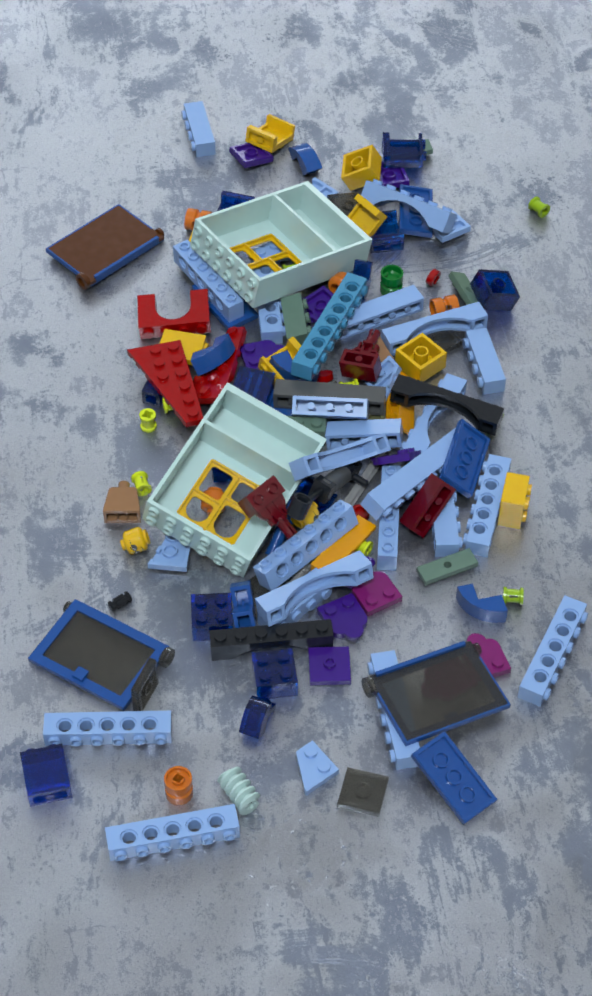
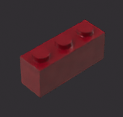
M431 473L399 522L424 538L456 489Z

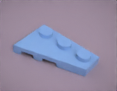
M165 535V540L161 546H158L153 559H150L148 562V569L187 572L191 547L184 546L176 538Z

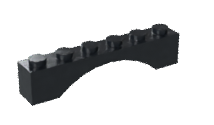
M398 374L391 389L390 402L405 407L415 405L445 407L464 416L477 430L494 436L503 418L504 408L401 374Z
M331 619L274 624L270 627L262 625L209 630L212 661L233 659L248 651L270 646H294L308 649V647H333L334 640Z

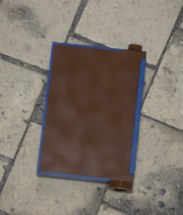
M118 204L47 247L46 253L76 275L78 285L83 290H86L163 242L164 232L161 228L154 230Z

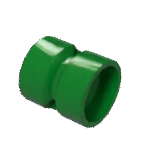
M397 265L384 266L380 277L381 294L386 295L402 289V268Z

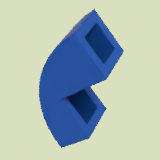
M302 143L288 148L292 160L298 159L303 176L322 169L316 152L309 144Z
M229 334L216 337L213 346L192 354L191 363L198 376L215 369L232 356L236 348Z
M288 350L271 356L269 362L285 380L309 381L291 375L293 359ZM320 374L315 375L312 381L317 382Z
M251 581L231 583L230 591L234 606L232 615L235 628L256 626Z
M473 583L457 586L456 600L467 614L484 622H506L508 610L502 595L478 599Z

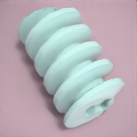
M234 767L222 773L217 782L225 790V794L229 796L230 801L235 804L239 813L247 815L258 807L259 802L257 800L260 798V794L255 792L256 788L254 786H250L251 781L246 779L245 773H241L242 769Z

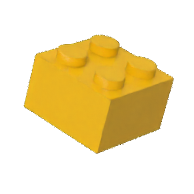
M373 144L343 155L341 179L350 191L364 187L366 180H380L382 157Z
M424 333L417 335L400 346L395 352V361L402 368V371L409 377L422 382L446 367L447 352Z
M507 472L500 503L498 526L520 529L521 523L526 522L527 511L524 510H528L532 484H529L530 476Z

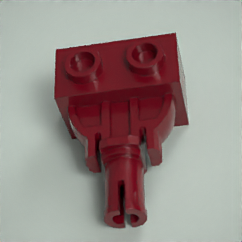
M370 329L367 339L359 342L357 347L352 350L344 349L339 361L343 377L377 382L382 369L378 354L380 347L376 344L381 334L379 330L375 329L374 331V329Z
M273 475L240 500L238 505L249 519L255 515L260 520L267 521L271 527L277 525L288 540L298 531L287 519L286 503L282 495L286 490Z

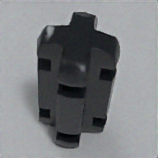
M125 591L124 595L120 594L113 598L112 602L108 601V607L114 612L116 608L120 609L125 606L127 601L131 602L132 597Z

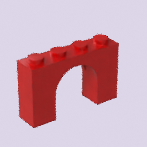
M208 289L190 290V309L184 316L177 319H166L157 313L155 294L137 295L140 339L160 338L163 335L164 329L194 334L211 333Z

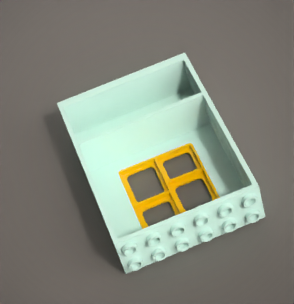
M309 181L196 218L190 247L252 308H256L327 281L338 272L343 271L347 273L364 267L372 238ZM271 241L282 251L262 259L251 247ZM243 251L254 262L246 265L235 253ZM290 258L296 265L282 269L275 261ZM267 265L274 271V273L260 278L253 269Z
M227 382L147 500L142 519L148 525L162 530L165 535L176 538L182 545L189 546L196 550L198 554L212 559L215 564L229 569L232 574L244 578L276 526L271 527L267 521L260 520L255 515L249 519L238 505V502L231 498L232 494L240 483L255 490L274 475L286 490L282 495L287 505L288 501L292 500L294 494L297 493L305 480L304 478L294 481L289 462L321 452L327 439ZM213 467L232 477L231 483L219 500L212 498L199 489ZM193 497L213 507L211 514L206 520L194 521L188 517L186 507ZM225 506H229L245 516V520L238 531L231 537L219 536L214 530V522Z

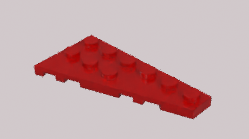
M233 326L227 330L226 334H229L236 348L229 359L215 369L194 377L193 384L199 404H213L226 383L233 381L238 365L237 357L241 355L240 347L243 346L247 334L245 327Z
M181 340L127 349L128 356L133 358L136 366L139 369L141 368L145 373V377L156 391L165 398V402L173 408L174 413L184 426L199 425L203 419V414Z

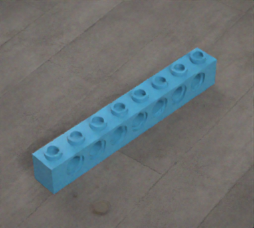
M347 272L292 360L291 375L312 381L313 377L319 374L321 364L326 362L328 353L333 351L335 341L340 339L342 330L346 329L349 318L354 316L355 308L360 306L362 297L366 296L368 292V286H366L367 278Z

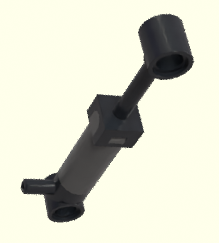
M361 461L334 469L325 476H318L314 480L308 496L298 492L294 494L287 508V514L295 520H304L314 500L326 504L330 501L332 494L348 482H356L364 488L367 487L369 481L358 475L362 467Z

